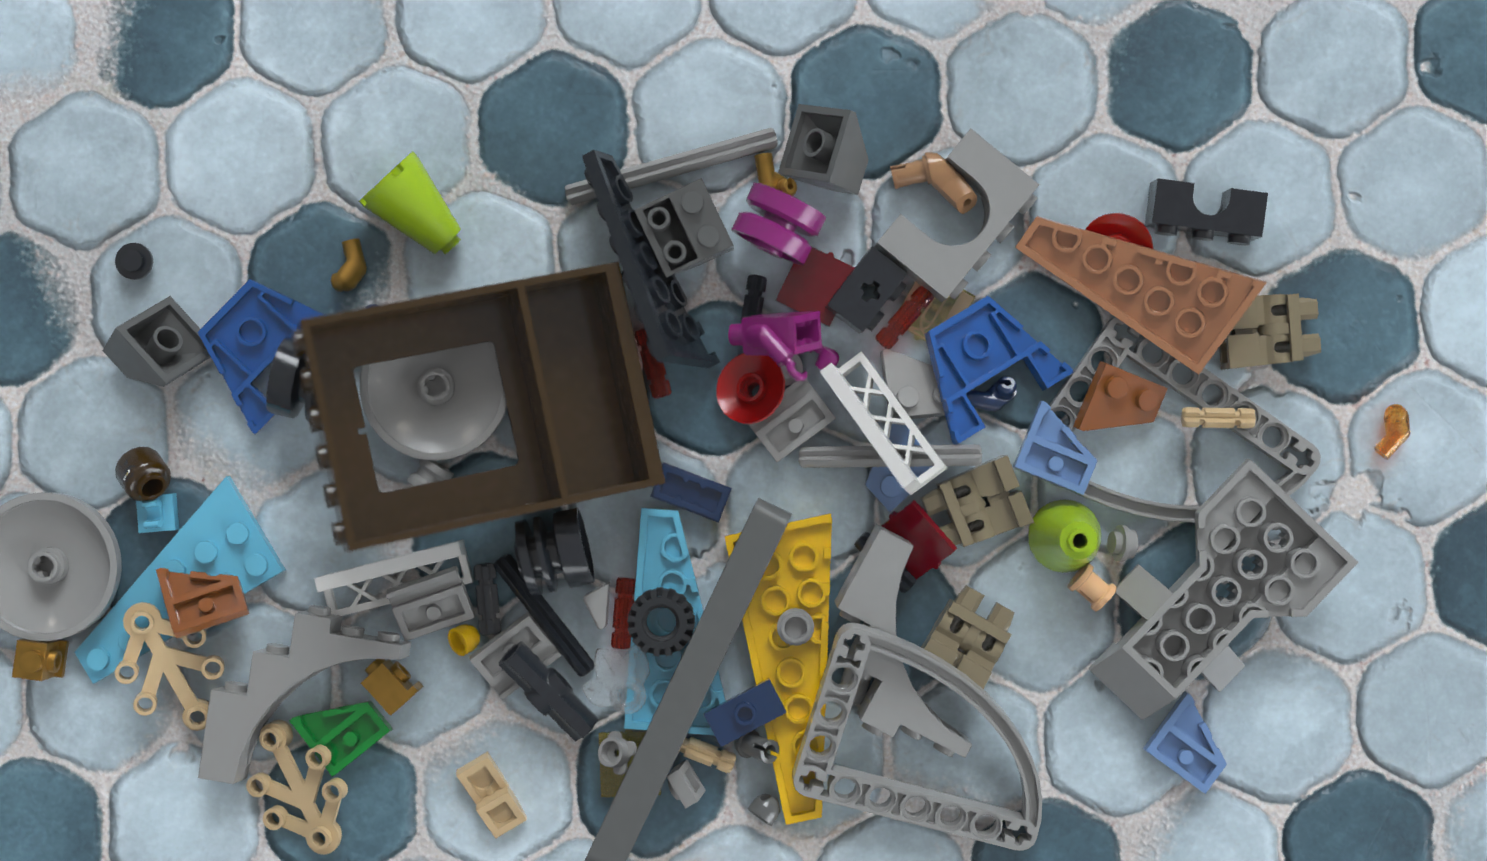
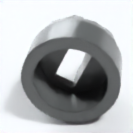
M762 794L753 800L748 810L760 820L772 826L780 813V804L772 795Z

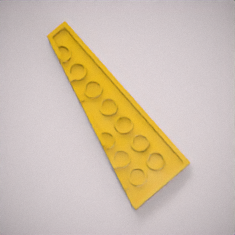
M830 513L788 522L742 618L755 683L757 685L769 678L787 713L764 724L767 739L774 740L779 745V754L771 750L770 753L777 757L773 762L786 825L822 817V800L799 794L793 784L792 771L828 658L832 517ZM741 532L724 536L729 557ZM788 609H803L813 619V635L802 645H789L778 634V619ZM826 703L822 706L820 712L824 717L826 711ZM825 736L813 738L810 742V748L816 752H823ZM809 771L807 776H802L805 784H809L811 779H816L814 771Z

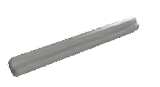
M978 444L931 445L945 466L981 465L982 449ZM914 445V447L922 448L921 445ZM873 446L801 447L799 450V464L803 468L887 467ZM898 451L905 460L906 452ZM912 454L910 467L935 465L927 454Z

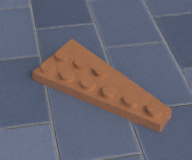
M1039 216L1034 219L1015 246L1016 249L1198 375L1267 283L1263 280Z

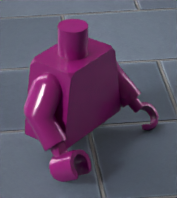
M820 311L757 314L743 317L740 324H731L728 330V339L732 346H743L745 355H769L779 366L785 365L787 373L797 381L806 380L807 373L801 374L794 368L796 363L792 359L793 355L804 352L811 354L813 351L818 353L819 356L814 365L821 370L830 363L837 366L839 362L838 352L822 345Z

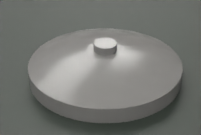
M491 342L365 365L361 369L360 398L370 425L389 446L414 458L435 461L447 460L475 450L495 432L507 409L495 350Z
M54 492L26 494L1 505L0 628L19 638L33 641H52L80 633L98 621L115 598L122 572L119 544L113 530L104 517L86 502L70 495Z

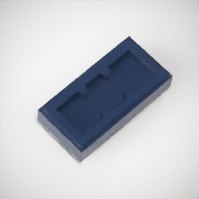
M663 462L662 468L665 484L654 486L650 497L719 523L732 488Z
M768 678L704 712V716L722 747L787 713Z

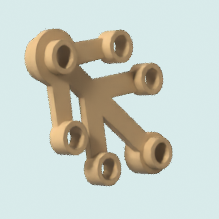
M140 602L128 608L123 618L124 629L130 635L123 660L118 663L115 669L116 679L122 684H130L136 680L139 673L137 660L144 641L153 654L142 690L135 697L133 703L134 710L143 716L150 715L155 711L158 702L156 693L164 673L184 707L182 714L184 724L189 729L195 731L205 729L209 702L195 696L179 666L201 671L205 678L215 680L221 677L224 672L225 664L223 659L217 655L206 657L166 646L160 634L175 637L170 620L162 618L159 609L150 603ZM139 616H145L149 619L150 624L145 628H141L136 625L135 619ZM205 629L200 630L202 638L196 642L191 641L188 635L179 638H182L188 647L198 648L204 644L207 633ZM209 662H216L219 664L220 670L216 673L208 672L206 665ZM130 666L134 670V675L124 677L120 673V668ZM141 698H149L153 705L150 708L144 709L139 705L138 701ZM194 711H200L204 714L205 718L201 722H195L191 719L190 715Z
M274 720L261 729L259 741L264 749L273 752L290 787L276 782L268 774L260 772L248 779L246 784L247 791L253 797L258 798L266 794L301 809L306 820L288 814L283 806L275 805L265 811L263 823L270 830H278L283 827L306 838V842L311 850L322 855L330 854L338 848L341 842L342 830L336 822L341 800L348 792L347 784L340 778H333L323 785L322 795L326 802L321 814L315 801L325 766L331 761V752L324 745H316L307 751L305 760L309 768L304 780L288 748L293 739L292 728L283 720ZM270 733L275 736L276 743L271 739ZM315 752L322 756V763L316 760ZM256 780L262 783L263 790L257 787ZM331 785L338 789V796L333 794ZM272 813L278 815L279 823L274 821ZM319 832L324 835L325 841L320 838Z

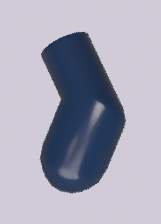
M1003 376L986 392L970 390L966 393V396L975 409L997 412L1014 399L1017 393V383L1012 377Z

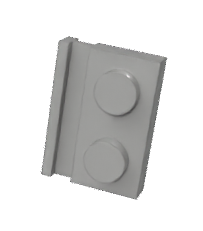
M806 379L804 381H796L784 391L782 401L772 415L758 423L749 424V426L776 462H779L835 420L836 417Z
M457 565L387 589L386 596L391 603L393 614L404 641L475 618L474 608L463 580H461L458 573Z
M529 612L469 656L471 663L490 686L498 692L502 700L520 687L498 663L513 645L522 641L546 666H549L561 657L559 650Z

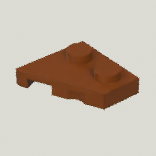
M1100 361L1073 427L1082 431L1152 423L1157 416L1168 388Z
M167 568L156 569L173 634L176 638L250 614L238 576L223 574L210 576L205 572L195 571L185 574L170 572Z

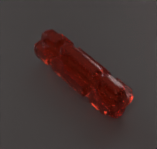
M919 286L910 296L912 299L905 301L887 322L889 324L887 328L883 327L876 335L875 339L882 347L888 350L891 349L899 340L897 337L903 335L922 314L921 309H926L934 300L933 294L928 289Z
M645 328L639 329L635 332V338L638 347L641 346L642 349L639 352L647 379L651 380L652 383L649 385L652 397L659 399L669 396L672 390L669 380H666L664 376L667 375L664 363L656 361V358L651 355L646 343L648 336Z
M618 577L616 580L615 593H618V597H615L612 624L615 632H612L611 647L615 649L625 650L631 646V634L629 635L627 619L630 608L634 603L632 594H635L636 582L631 577Z

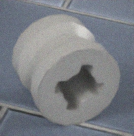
M420 459L419 469L417 472L411 473L407 481L413 486L451 479L454 473L435 460Z

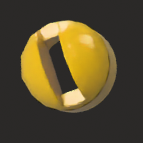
M462 624L449 630L448 642L457 655L464 656L477 648L480 642V634L474 626Z

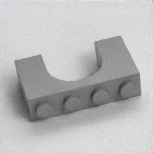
M971 128L947 156L946 160L977 192L982 201L984 221L977 237L966 244L957 246L940 244L932 240L900 214L874 246V248L906 271L909 277L941 303L948 296L953 300L957 298L968 284L963 279L971 268L978 271L991 256L987 249L996 239L1001 243L1014 228V225L1010 223L1014 215L1018 211L1024 215L1037 200V197L1032 193L1039 184Z

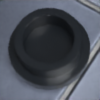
M128 243L118 250L115 257V265L118 272L125 278L138 280L150 273L153 267V256L146 246L139 243Z

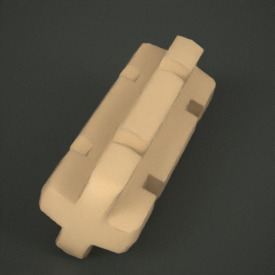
M1185 407L1181 412V424L1183 427H1199L1201 425L1202 428H1234L1236 425L1237 428H1253L1256 422L1255 410L1252 408H1237V411H1235L1234 408H1202L1200 410L1199 407Z
M690 737V739L685 738L679 752L684 753V757L710 767L712 764L716 765L717 770L725 773L732 771L736 761L734 753L725 749L721 752L717 750V746Z

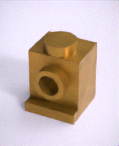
M61 639L52 641L17 640L12 677L35 681H44L52 677H64L69 641Z
M376 659L364 670L369 676L361 682L363 687L390 716L424 687L420 681L412 685L409 681L411 675L407 669L397 661L393 664L389 659Z

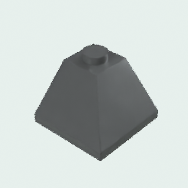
M798 104L778 174L831 191L858 195L869 159L856 112L846 109Z
M171 296L116 327L102 350L127 378L165 387L211 358L197 333L200 328Z

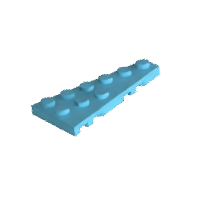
M226 476L74 652L93 684L114 673L118 663L123 660L130 635L124 629L123 618L129 607L140 602L150 603L159 609L162 618L170 620L156 569L167 568L170 572L185 574L195 571L205 572L210 576H217L219 574L238 576L244 595L286 570L230 476ZM139 616L135 619L136 625L141 628H145L150 624L149 619L145 616ZM160 634L164 642L173 638V636ZM145 641L139 657L150 651Z

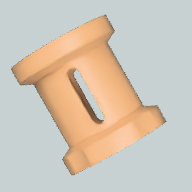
M1088 563L1073 576L1067 588L1071 591L1076 590L1091 603V609L1097 612L1113 597L1117 587L1113 583L1108 585L1093 572L1094 567Z

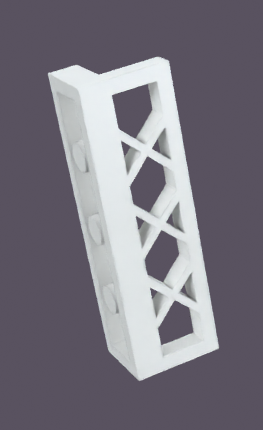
M862 351L840 368L830 363L820 371L902 488L910 495L947 469ZM862 364L868 372L866 388L852 387L845 376ZM874 382L877 384L880 390L872 389ZM857 393L865 394L863 402L859 398ZM871 395L887 398L889 404L886 417L870 413ZM894 409L901 417V419L893 418ZM877 422L885 423L884 431ZM892 424L906 425L909 428L910 433L907 446L893 444L890 441ZM915 438L922 448L914 447ZM898 451L906 452L905 460ZM912 454H927L935 465L917 478L910 469Z
M459 540L314 578L317 592H324L327 607L331 608V614L345 616L391 604L387 597L378 598L366 591L373 578L382 576L394 583L393 587L404 584L402 580L409 569L418 567L428 574L438 572L444 560L459 557L463 573L461 580H463L464 585L473 583L474 579L464 540ZM436 563L433 570L425 566L428 564ZM401 572L397 579L390 575ZM366 581V582L364 583V585H363L362 588L359 587L358 585L354 584V583ZM348 586L358 592L351 606L338 609L333 591L334 588ZM363 596L372 600L359 604Z

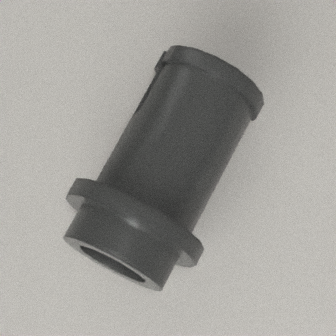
M756 730L734 740L737 753L744 758L753 757L761 760L763 763L770 764L777 757L768 754V750L779 754L778 743L761 737Z

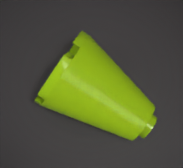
M414 151L406 156L359 200L363 207L433 254H436L439 250L447 254L461 240L457 236L461 230L460 226Z
M1064 499L1049 502L1037 510L1033 516L1034 523L1029 524L1028 540L1030 550L1037 561L1050 570L1062 573L1080 570L1094 559L1100 548L1101 528L1099 522L1088 507L1077 501Z

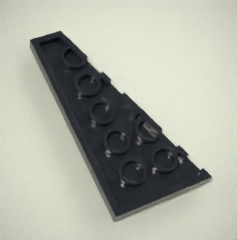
M597 150L586 153L582 156L586 167L584 174L587 182L594 189L598 200V213L606 222L611 235L609 237L610 246L615 254L618 255L622 265V279L633 295L635 314L644 325L648 336L646 343L649 352L658 362L710 368L721 363L715 351L708 354L700 339V336L705 334L700 322H695L693 317L686 312L684 307L687 305V297L676 276L673 275L666 278L642 225L630 205V202L633 200V194L613 156Z

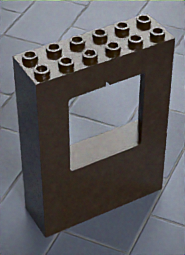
M619 261L301 319L297 330L293 331V335H291L295 357H303L305 369H301L299 373L303 395L311 394L313 407L307 410L310 429L312 433L319 432L321 445L315 448L319 470H327L329 484L323 486L327 508H335L337 522L331 523L335 545H342L344 552L356 551L665 484ZM491 342L497 359L518 459L517 464L404 489L381 492L378 489L367 433L359 435L358 429L366 427L354 369L375 363Z

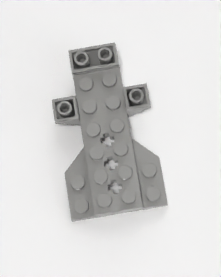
M1246 459L1195 512L1196 561L1169 589L1139 564L1116 586L1115 594L1138 614L1141 619L1117 644L1113 642L1088 669L1142 720L1176 700L1200 674L1217 691L1221 692L1245 667L1228 644L1253 618H1269L1274 616L1307 617L1358 563L1352 555L1251 459ZM1270 530L1281 531L1277 535L1281 538L1278 544L1268 543L1270 538L1268 533ZM1245 556L1255 557V560L1252 561L1255 568L1252 571L1242 570L1244 565L1242 560ZM1220 583L1224 585L1229 583L1230 585L1226 589L1230 592L1226 598L1216 597L1218 592L1216 587Z

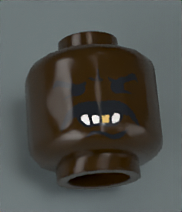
M150 447L130 449L121 456L115 467L116 479L127 495L136 501L158 498L169 487L171 481L170 469L158 452Z

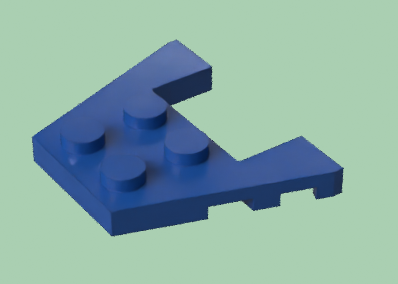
M249 279L197 333L219 373L222 374L235 403L240 407L247 420V425L256 434L275 414L269 413L266 405V396L253 385V381L273 362L279 345L284 338H291L293 331L297 330L301 319L323 316L325 314Z
M989 296L984 297L924 334L951 441L954 445L961 443L986 427L966 396V393L1014 363L1023 359L1042 391L1074 373L1065 362L1061 363L1049 353L1050 349L1045 344L1034 340L1022 329L1023 325Z

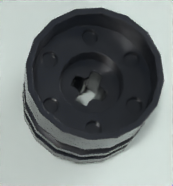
M290 337L283 339L272 363L266 393L267 410L272 414L295 418L305 404V418L309 422L307 410L313 407L311 394L303 395L299 377L301 369H305L303 357H295Z
M578 507L554 512L553 530L547 531L541 516L533 517L534 534H532L526 519L515 522L514 548L520 574L525 580L532 597L543 594L542 577H544L550 593L557 591V574L563 573L570 588L595 582L591 549L584 521Z

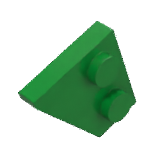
M371 700L303 714L289 720L310 748L316 745H324L330 750L331 761L325 768L332 777L393 730ZM315 752V755L322 763V756Z

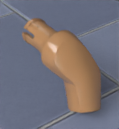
M926 152L920 160L890 166L895 189L927 182L932 184V187L961 214L967 213L976 205L977 195L956 169L937 153Z

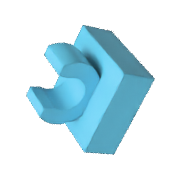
M176 493L162 494L153 500L136 501L139 533L179 530Z

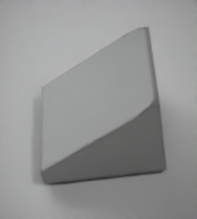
M610 582L587 593L583 598L597 628H600V630L608 624Z

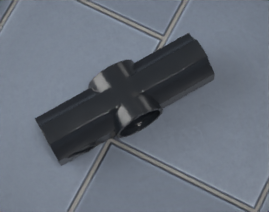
M522 641L513 645L498 662L499 666L524 690L526 698L544 716L549 715L575 742L580 738H584L593 729L598 721V717L572 692L573 688L555 668H548Z

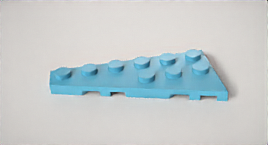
M642 507L634 602L639 596L650 589L653 590L657 587L674 589L677 593L683 594L689 604L691 603L695 615V630L704 610L679 510ZM655 608L648 614L647 626L653 634L665 636L674 630L676 618L667 608ZM631 636L624 729L647 730L688 643L679 652L676 651L670 656L660 655L657 657L653 656L652 653L647 652L646 654L641 651V648L633 643ZM717 671L688 734L714 735L704 716V712L726 701L719 671Z

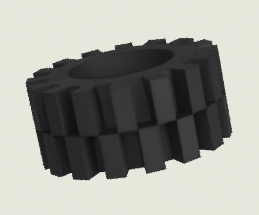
M663 587L650 589L639 596L630 608L627 619L628 632L633 638V643L638 645L641 651L646 654L649 652L657 657L660 655L670 656L674 652H679L692 637L695 625L693 607L683 594L677 593L674 589H665ZM664 607L674 614L676 626L670 634L658 636L649 630L647 617L655 608Z

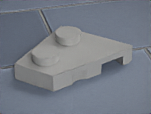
M882 349L880 356L884 382L910 418L945 416L933 366L890 349ZM894 409L893 418L901 419V417Z

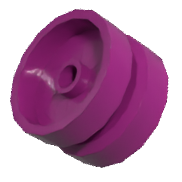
M754 182L746 202L750 208L762 216L751 212H739L731 231L750 242L754 247L774 257L803 266L812 247L807 240L794 232L810 237L818 236L827 217L797 198L770 186Z

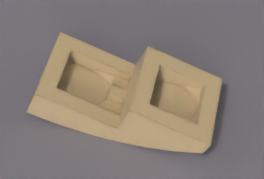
M488 751L456 770L457 778L475 802L477 813L495 839L527 820V816Z

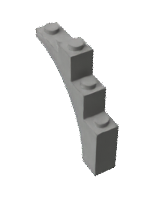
M878 524L875 525L834 600L837 608L841 609L839 613L841 617L851 623H860L862 620L865 626L897 636L896 600L902 572L913 549V545L908 540ZM857 634V636H856L854 642L852 643V645H851V647H850V649H849V651H848V653H847V656H846L847 658L851 659L852 661H853V659H852V656H851V652H852L853 646H854L855 644H862V643L860 642V640H859L858 634ZM870 650L861 678L870 681L873 676L875 679L857 710L860 720L863 721L861 726L874 735L881 737L884 732L894 737L901 724L903 725L901 730L910 737L921 740L922 736L935 742L933 747L941 753L950 757L957 753L965 758L972 747L971 742L966 735L944 722L921 699L910 682L903 662Z
M309 605L308 610L295 613L290 651L288 645L268 643L266 648L253 651L248 684L226 681L225 686L211 690L198 778L230 784L246 779L261 729L266 725L282 701L303 682L326 668L343 662L369 658L400 660L409 657L411 642L400 640V634L394 632L379 631L378 636L364 634V628L356 626H342L341 631L342 616L331 614V608Z

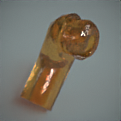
M1392 404L1386 408L1384 413L1386 435L1374 447V450L1386 460L1401 447L1411 434L1408 411L1400 404Z

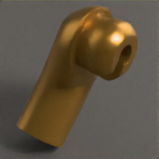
M762 153L754 156L759 183L780 190L790 196L796 194V182L792 178L787 179L775 172L772 153Z
M359 238L342 242L346 261L338 272L331 276V285L338 292L354 289L366 274L367 266Z

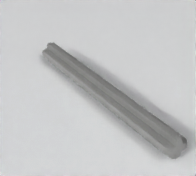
M767 128L620 171L627 185L632 189L774 149L777 147L778 141L774 129ZM587 180L565 186L566 198L570 205L597 198L594 189Z

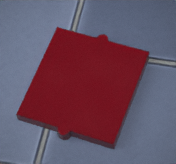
M812 247L803 266L793 263L775 301L798 312L820 311L821 323L830 327L835 314L825 306L855 267L834 258L832 252L826 254Z
M915 500L899 512L893 511L889 515V519L881 525L885 529L908 540L913 545L905 568L916 580L930 569H938L941 561L957 549L954 543Z

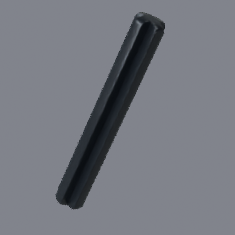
M505 554L493 564L495 570L577 675L583 677L592 671L595 667V662L542 594L531 596L514 558L510 554Z

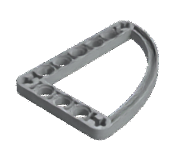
M1116 317L1111 318L1106 323L1073 370L1074 373L1070 374L1049 404L1053 412L1062 411L1067 415L1069 419L1068 427L1073 432L1076 429L1073 425L1083 402H1077L1072 399L1070 388L1077 381L1085 382L1090 387L1096 372L1091 365V358L1096 352L1103 351L1109 355L1110 365L1118 368L1123 360L1128 357L1201 410L1202 408L1235 409L1240 405L1254 409L1256 422L1253 428H1237L1235 425L1234 428L1228 429L1288 470L1287 473L1275 481L1287 495L1290 496L1299 489L1320 464L1321 455L1312 443L1207 369L1203 368L1199 375L1191 370L1190 380L1186 384L1181 385L1172 376L1174 367L1180 364V361L1162 349L1161 358L1156 363H1149L1143 358V347L1151 341L1144 337L1136 344L1134 352L1129 350V347L1134 344L1128 338H1122L1118 341L1115 338L1117 331L1113 329L1114 325L1120 326L1124 324ZM1131 327L1127 328L1128 334H1130L1134 338H1138L1140 336V334L1133 330ZM1210 384L1217 386L1221 391L1220 401L1213 406L1206 404L1202 397L1204 388ZM1271 426L1277 428L1281 434L1280 443L1273 448L1266 446L1262 440L1263 432ZM1288 445L1297 452L1307 450L1306 459L1309 460L1308 465H1299L1297 467L1295 464L1298 459L1290 452H1284L1283 457L1279 454ZM1089 481L1084 495H1080L1107 507L1166 521L1195 523V512L1202 506L1163 504L1143 500L1113 491Z
M850 622L839 628L792 771L793 784L798 793L806 797L1012 850L1023 851L1032 847L1037 840L1042 819L1040 780L1033 758L1022 736L1005 711L984 689L966 674L920 646L890 633L859 623ZM853 634H858L862 644H855L851 652L852 661L846 657L848 646L845 639H851ZM870 650L902 661L934 677L968 701L993 725L1015 759L1022 786V812L833 764ZM841 667L850 669L853 673L851 680L846 684L835 683L831 678L836 669ZM828 702H836L842 708L837 717L826 718L820 713L822 706ZM817 736L827 737L831 741L829 748L823 752L812 750L810 742L813 738ZM809 771H814L816 779H811L809 784H805L802 776H807ZM829 774L830 776H829L828 782H827V787H828V788H827V790H825V789H824V785H823V781H825V782L827 781L826 775ZM841 779H850L855 783V787L852 792L844 795L834 790L835 784ZM877 788H885L890 792V797L884 803H874L870 800L871 792ZM912 797H920L925 801V805L919 812H909L905 809L907 800ZM955 806L960 810L958 818L950 822L940 818V813L945 807ZM990 815L995 819L990 829L984 831L975 827V822L980 816ZM1003 820H1004V822H1005L1007 828H1003V827H1002V826H1003V822H1002ZM1020 826H1024L1027 833H1020L1018 838H1015L1012 830H1019Z

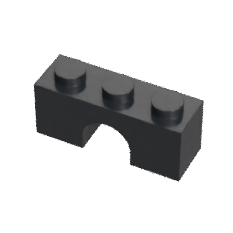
M1159 178L1150 183L1144 226L1155 228V234L1177 236V231L1190 232L1192 239L1213 241L1214 236L1228 237L1227 243L1242 246L1250 245V240L1253 241L1263 236L1268 193L1230 188L1222 192L1221 205L1215 215H1207L1200 212L1194 204L1193 192L1195 183Z

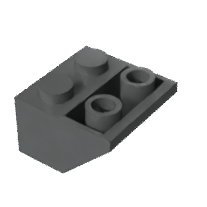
M702 178L634 210L666 278L700 266L734 250V245Z

